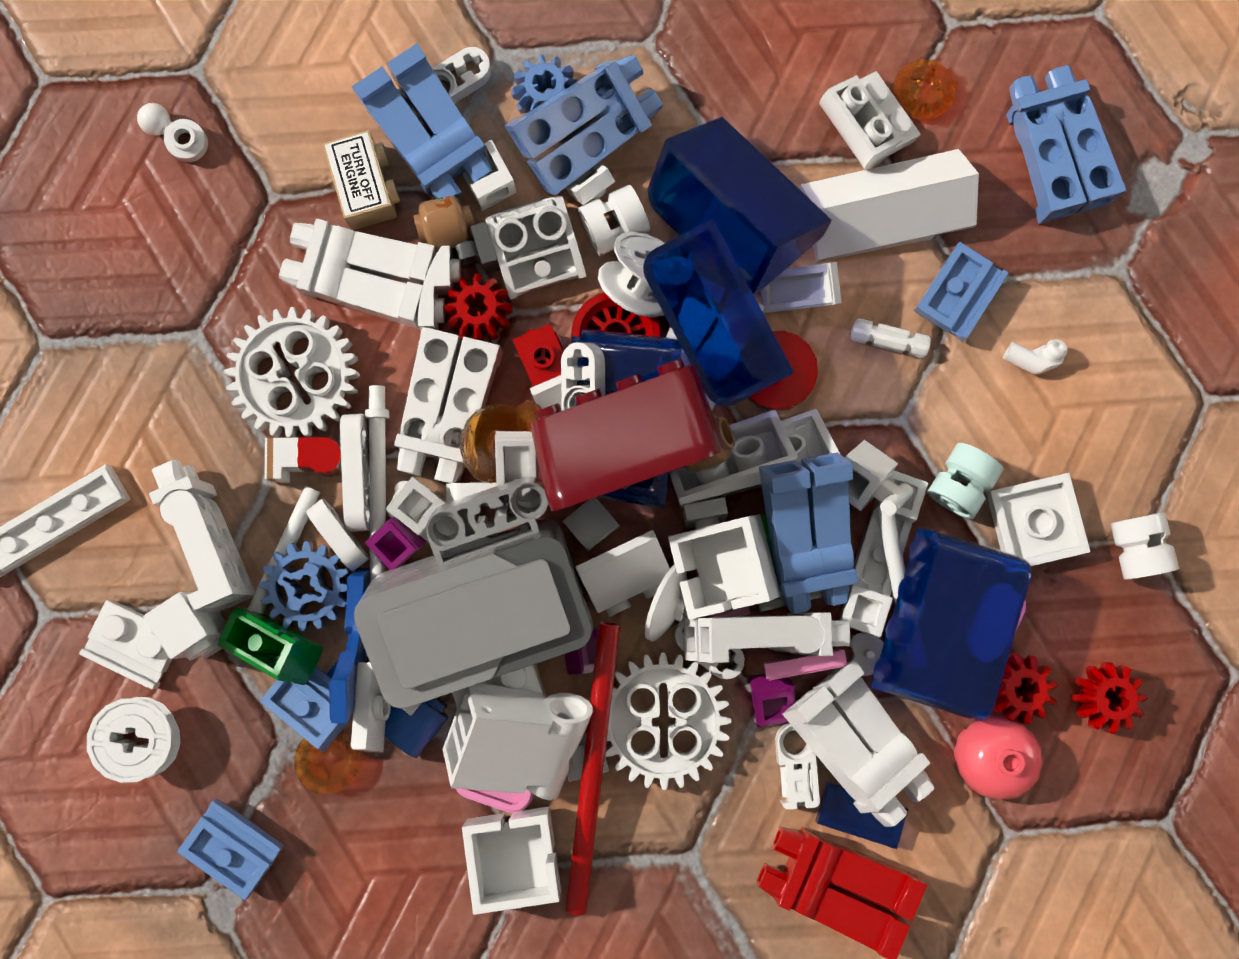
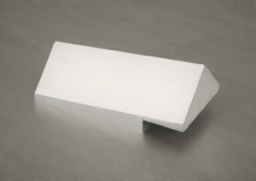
M956 149L801 184L800 190L816 262L932 240L938 234L974 228L977 225L979 173L963 153Z
M817 409L784 420H780L776 410H772L730 425L734 434L735 445L731 449L728 460L699 472H694L684 466L670 471L669 474L680 506L683 508L686 504L718 499L760 488V466L793 460L801 464V459L836 452L840 454Z

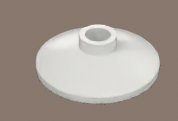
M675 564L669 569L660 583L648 612L645 624V638L651 642L660 638L675 620L683 622L687 617L679 583L687 580V572L677 574Z

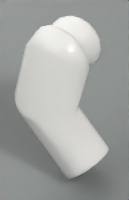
M1052 339L1048 341L1047 345L1032 351L1015 342H1011L1003 355V360L1031 374H1041L1060 366L1067 355L1068 349L1066 344L1058 339Z

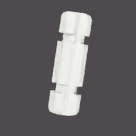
M861 318L856 319L851 330V340L866 344V342L870 341L871 346L898 353L908 351V355L918 358H924L930 348L931 338L927 335L916 332L915 335H910L908 330L880 323L874 326L873 321Z

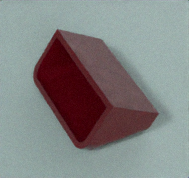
M681 358L657 367L659 376L643 381L641 374H637L616 382L618 391L602 396L600 388L576 396L577 405L571 408L561 410L560 404L557 403L535 411L537 420L529 424L545 495L551 511L560 510L702 461L721 452L724 444L695 363L684 366Z

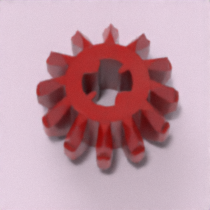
M480 274L474 275L473 285L468 286L464 278H460L458 283L462 291L458 292L449 289L447 295L454 303H448L443 306L445 314L452 316L447 322L451 330L460 328L459 337L462 340L463 337L469 338L473 332L474 339L483 341V333L488 332L493 340L498 339V334L494 327L497 325L507 329L510 324L503 315L513 313L512 304L504 302L509 297L507 289L497 290L498 282L493 277L484 286ZM479 302H483L487 311L482 315L478 311V316H474L470 308L475 303L479 307Z
M1012 653L1009 657V663L1003 659L995 661L999 674L991 672L985 674L986 679L994 682V687L986 688L983 691L985 696L997 697L992 702L990 709L997 713L1003 711V716L1006 719L1015 721L1018 718L1020 723L1025 725L1031 724L1033 715L1041 719L1047 717L1043 704L1055 705L1057 703L1056 699L1048 696V690H1054L1059 686L1056 681L1045 680L1052 669L1047 665L1038 666V658L1033 655H1028L1023 660L1020 654ZM1022 682L1025 683L1026 690L1021 691L1020 695H1016L1015 687L1021 686Z
M1102 662L1100 669L1096 666L1086 667L1088 679L1077 677L1074 680L1077 686L1082 688L1081 693H1074L1070 696L1073 701L1083 703L1076 711L1078 717H1089L1088 726L1090 728L1099 730L1103 727L1105 732L1111 734L1117 733L1119 726L1127 730L1134 728L1131 716L1139 718L1145 716L1142 709L1137 707L1138 702H1144L1149 699L1146 694L1136 692L1144 681L1139 677H1130L1131 669L1129 667L1120 665L1115 668L1112 662ZM1107 691H1109L1108 694L1113 698L1111 704L1110 700L1105 697Z

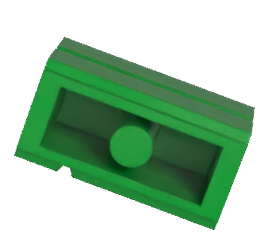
M238 607L232 611L218 640V646L274 679L305 685L309 682L323 652L321 645L290 628L283 627V624L277 623L265 614L251 612Z

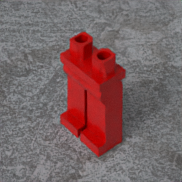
M780 826L774 837L772 848L789 856L784 870L764 863L756 880L758 887L773 896L779 907L788 911L792 909L805 917L813 919L877 951L880 956L886 959H897L910 929V925L902 917L913 921L927 884L915 874L816 836L814 832L804 827H801L799 832ZM831 883H833V884H835V885H837V886H840V887H842V888H844V889H846V890H848V891H851V892H853V893H855V894H857V895H859V896H862V897H864V898H866V899H868V900H871V901H873V902H875V903H877V904H879V905H882V906H884V907H886V908H888V909H890V910H893L895 913H893V912H891V911H889V910H887V909H885V908H882V907H880V906H878V905H876V904H873V903H871V902H869V901H867V900H865V899H862V898H860V897H858V896H856V895H854V894H851V893H849V892H847V891H845V890H842V889H840V888H838V887H836V886H834V885H831Z

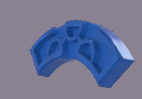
M357 568L347 577L344 630L348 634V641L345 646V652L339 655L335 672L329 681L331 723L347 724L354 710L358 662H365L366 650L355 624L354 611L370 584V568Z

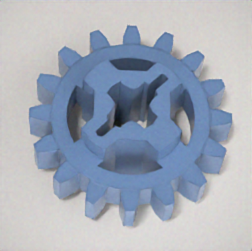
M304 541L302 551H299L295 543L287 545V556L280 552L272 554L277 562L276 566L265 565L262 570L270 575V578L267 581L259 582V587L269 590V595L261 599V603H273L275 608L269 615L271 618L281 614L285 616L283 627L288 628L295 621H298L299 630L306 631L310 621H313L315 627L320 629L325 626L323 616L326 615L334 621L339 617L334 609L335 606L346 607L347 600L341 597V594L347 591V583H343L342 577L349 574L350 570L349 568L338 569L337 564L340 562V558L337 555L330 558L326 556L329 546L321 545L315 552L313 551L312 541ZM309 558V561L305 563L304 568L294 571L286 568L298 559ZM325 568L328 569L332 577L333 588L326 584L323 576ZM310 576V585L318 592H309L302 595V587L294 579L302 580ZM279 584L285 587L289 598L287 603L281 597ZM317 601L326 604L317 612L303 613L309 602Z

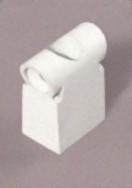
M484 683L464 688L443 747L451 788L524 794L526 790H529L542 799H557L570 770L569 760L578 748L593 713L591 703L584 697L573 693H557L545 698L538 692Z

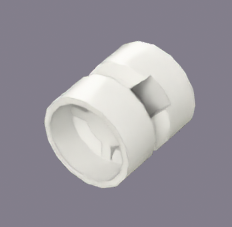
M631 185L609 193L608 201L605 203L600 199H596L578 208L585 231L599 256L614 250L615 239L622 233L638 232L649 234L651 232L647 215ZM609 214L612 215L617 226L613 230L610 229L605 218Z
M1165 512L1110 523L1115 545L1122 547L1124 551L1119 556L1124 579L1152 576L1179 569L1174 546L1166 544V539L1171 533Z

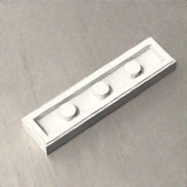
M105 464L0 526V577L130 501L129 495L112 466Z

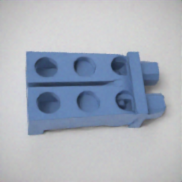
M416 43L389 61L387 66L392 78L433 135L432 137L429 136L397 90L383 66L353 85L352 89L358 101L420 180L421 186L427 195L433 194L436 199L455 196L459 200L463 195L453 179L466 172L472 182L475 183L493 172L486 158L485 145L478 135L475 136L428 63L419 44Z
M628 55L615 61L602 62L594 68L595 71L586 75L569 88L522 117H517L504 125L523 157L531 158L526 162L546 193L556 195L633 137L639 130L643 132L652 126L649 119L663 107V104L652 88H647L635 96L629 84L644 74L643 68L635 55Z
M1069 65L1055 68L1047 73L1044 78L1048 90L1039 92L1035 78L1031 75L1014 80L1009 87L1012 107L1006 115L1009 124H1014L1016 138L1023 150L1038 206L1035 208L1038 224L1071 216L1076 211L1078 214L1110 205L1127 191L1093 103L1086 94L1090 91L1087 79L1077 81Z
M836 452L801 459V464L793 460L760 466L759 473L772 561L779 590L782 593L786 608L793 614L808 611L811 609L810 593L822 591V600L827 605L835 606L848 603L850 584L858 583L857 571L853 569L854 555L850 536L849 480H853L852 463Z

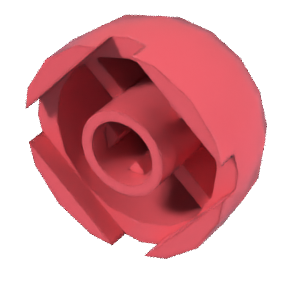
M1000 715L982 716L976 719V722L970 724L967 729H963L958 736L954 749L955 767L959 775L973 791L995 800L1016 799L1029 792L1039 780L1043 766L1041 747L1034 734L1019 721H1011Z

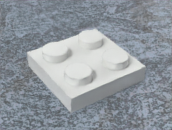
M1070 473L986 492L1006 571L1090 552Z

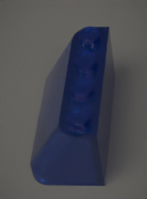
M723 117L667 138L648 186V198L655 212L736 293L744 297H749L768 286L824 236L832 221Z
M714 218L655 248L647 255L643 264L645 279L689 363H695L704 391L713 403L720 406L734 405L794 373Z
M918 529L916 537L910 546V557L904 578L898 586V597L892 617L886 627V638L880 658L874 667V678L871 688L976 722L985 720L991 714L997 699L1031 580V567L1028 561L1010 553L936 531Z

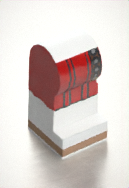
M325 437L265 438V479L273 484L290 483V472H318L326 477L337 476L342 472L341 446L331 438Z

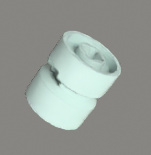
M957 443L945 462L948 471L938 473L927 493L935 502L949 511L973 520L986 500L983 491L992 490L1004 468L997 460L980 449L965 443ZM959 480L965 483L967 487L959 483Z

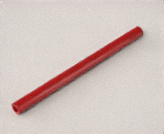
M614 622L599 623L590 698L593 713L587 725L565 909L567 913L572 915H583L587 909L620 634V624Z

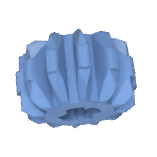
M540 54L538 56V64L534 65L525 59L523 63L525 72H515L514 82L517 86L512 88L513 99L519 101L517 104L518 111L521 114H525L578 81L572 79L574 71L570 65L561 67V59L558 55L550 63H546L545 56Z

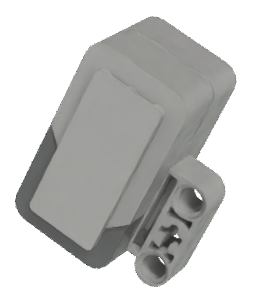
M531 476L522 477L437 507L432 512L426 526L427 538L434 555L380 573L368 585L355 607L354 620L382 696L391 706L400 709L408 708L490 680L493 676L494 678L572 652L585 646L590 640L591 633L594 631L592 617L563 530L554 520L547 518L537 520V518L544 514L548 506L543 482L538 478ZM524 488H532L539 492L541 501L533 508H525L518 503L517 494ZM503 495H509V504L513 515L509 516L508 507H505L495 512L493 521H488L486 515L478 516L482 503H488V506L494 509L504 505L505 499ZM443 516L452 517L457 521L459 530L453 535H443L436 528V520Z

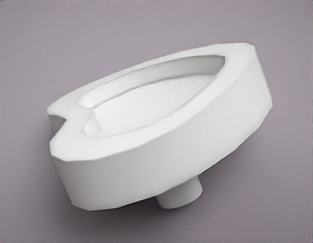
M864 632L856 633L851 637L850 648L853 655L850 661H857L865 673L862 676L878 672L889 658V651L885 644L878 637Z

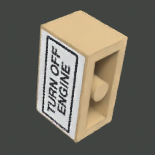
M367 130L322 143L343 217L352 230L398 217L394 204L401 201L394 179L387 180L383 167L389 166L390 163L383 142L375 143L370 131Z

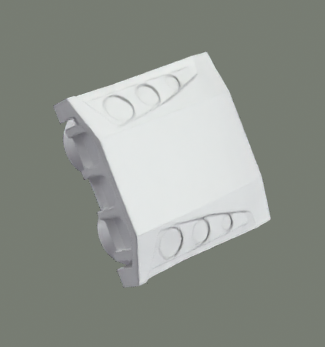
M562 195L537 200L485 218L510 300L518 298L517 296L556 283L587 277Z

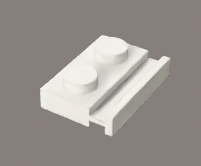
M114 600L105 601L88 635L89 640L85 648H82L79 655L152 690L158 689L159 681L172 661L145 621L144 615Z

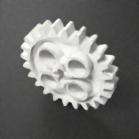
M290 307L287 318L280 311L274 309L273 321L271 322L259 315L258 323L260 328L255 330L245 325L244 329L249 338L246 341L239 338L233 340L241 348L240 352L227 353V357L236 362V367L224 370V373L235 378L236 381L226 386V390L231 393L240 394L231 402L232 405L238 409L247 407L241 417L248 422L257 418L254 428L260 431H264L270 425V435L277 438L283 429H285L287 438H296L298 429L301 430L304 436L312 437L313 425H316L324 432L327 431L325 421L327 417L338 422L340 421V416L336 411L338 406L347 409L351 408V405L344 399L345 393L357 394L358 392L357 389L348 384L349 380L360 377V373L349 368V365L358 361V357L353 353H345L353 344L348 338L338 340L343 331L337 325L328 329L330 320L326 316H321L315 322V314L310 309L305 311L301 319L299 312L294 307ZM301 338H308L309 346L303 354L294 355L293 346L295 342ZM276 343L281 344L285 358L297 368L295 376L310 396V404H305L299 387L288 379L291 374L274 348ZM271 357L273 367L267 374L259 375V363L263 359ZM320 372H327L328 382L326 386L320 390H313L312 380L314 376ZM284 392H291L292 403L284 410H278V397Z
M661 652L658 664H653L650 657L646 654L643 659L644 667L639 669L635 663L629 661L630 675L625 676L619 671L615 672L620 685L618 687L613 686L607 741H611L612 745L605 751V756L610 757L618 754L620 758L615 765V769L619 771L627 765L631 767L629 772V780L631 782L641 773L644 775L646 788H649L654 778H659L662 790L667 789L669 778H675L678 786L682 788L684 787L683 775L689 773L695 781H698L700 779L697 767L702 765L711 771L713 767L708 756L710 754L723 756V752L715 744L717 740L727 741L730 738L725 732L720 730V726L731 723V718L719 713L720 710L729 705V702L727 700L715 699V696L723 688L720 684L708 687L707 683L712 676L710 671H706L700 676L696 675L698 669L697 661H693L687 668H684L682 655L678 654L673 664H668L665 652ZM661 683L667 684L668 715L675 718L674 723H668L667 725L668 754L665 758L660 756L659 726L657 723H652V718H657L660 715L659 685ZM640 688L649 689L654 694L653 705L643 711L634 708L630 701L633 692ZM681 688H689L695 694V703L688 710H679L674 707L672 702L673 695ZM683 730L692 732L696 738L693 748L686 752L678 751L673 746V738L678 732ZM638 731H648L654 736V745L650 750L639 752L632 747L631 738Z

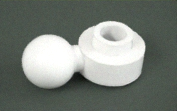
M148 103L139 109L137 122L140 128L149 135L158 136L163 134L166 148L176 159L183 162H194L204 156L208 148V139L205 132L196 122L189 119H179L171 122L168 111L157 103ZM183 133L191 135L190 141L187 144L178 143V138Z

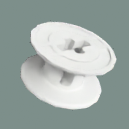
M638 232L622 233L615 239L614 251L618 260L606 262L599 269L598 280L602 290L616 304L639 316L654 318L665 315L671 308V297L667 289L681 287L688 280V268L684 260L673 248L655 237Z
M150 697L124 698L106 705L93 718L87 733V752L93 766L104 777L120 783L139 782L164 772L176 759L181 744L179 727L172 713L164 704ZM135 732V736L149 739V744L145 743L136 746V741L123 739V734Z

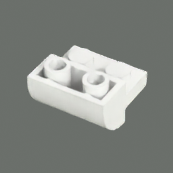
M877 71L861 79L856 75L829 88L819 102L821 108L865 170L878 166L887 156L912 144L921 135Z

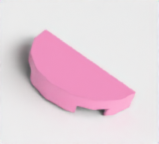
M834 649L833 656L794 654L764 662L766 679L770 681L845 667L844 665L847 664L845 650Z

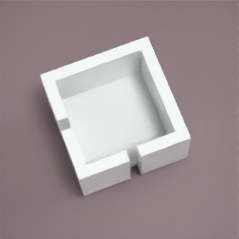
M760 514L668 537L677 574L694 569L698 571L699 577L679 582L689 620L725 612L732 608L737 609L768 602L781 596Z
M550 806L513 812L509 821H506L505 813L468 818L462 826L473 915L559 902L561 884L557 855L553 853L555 840Z

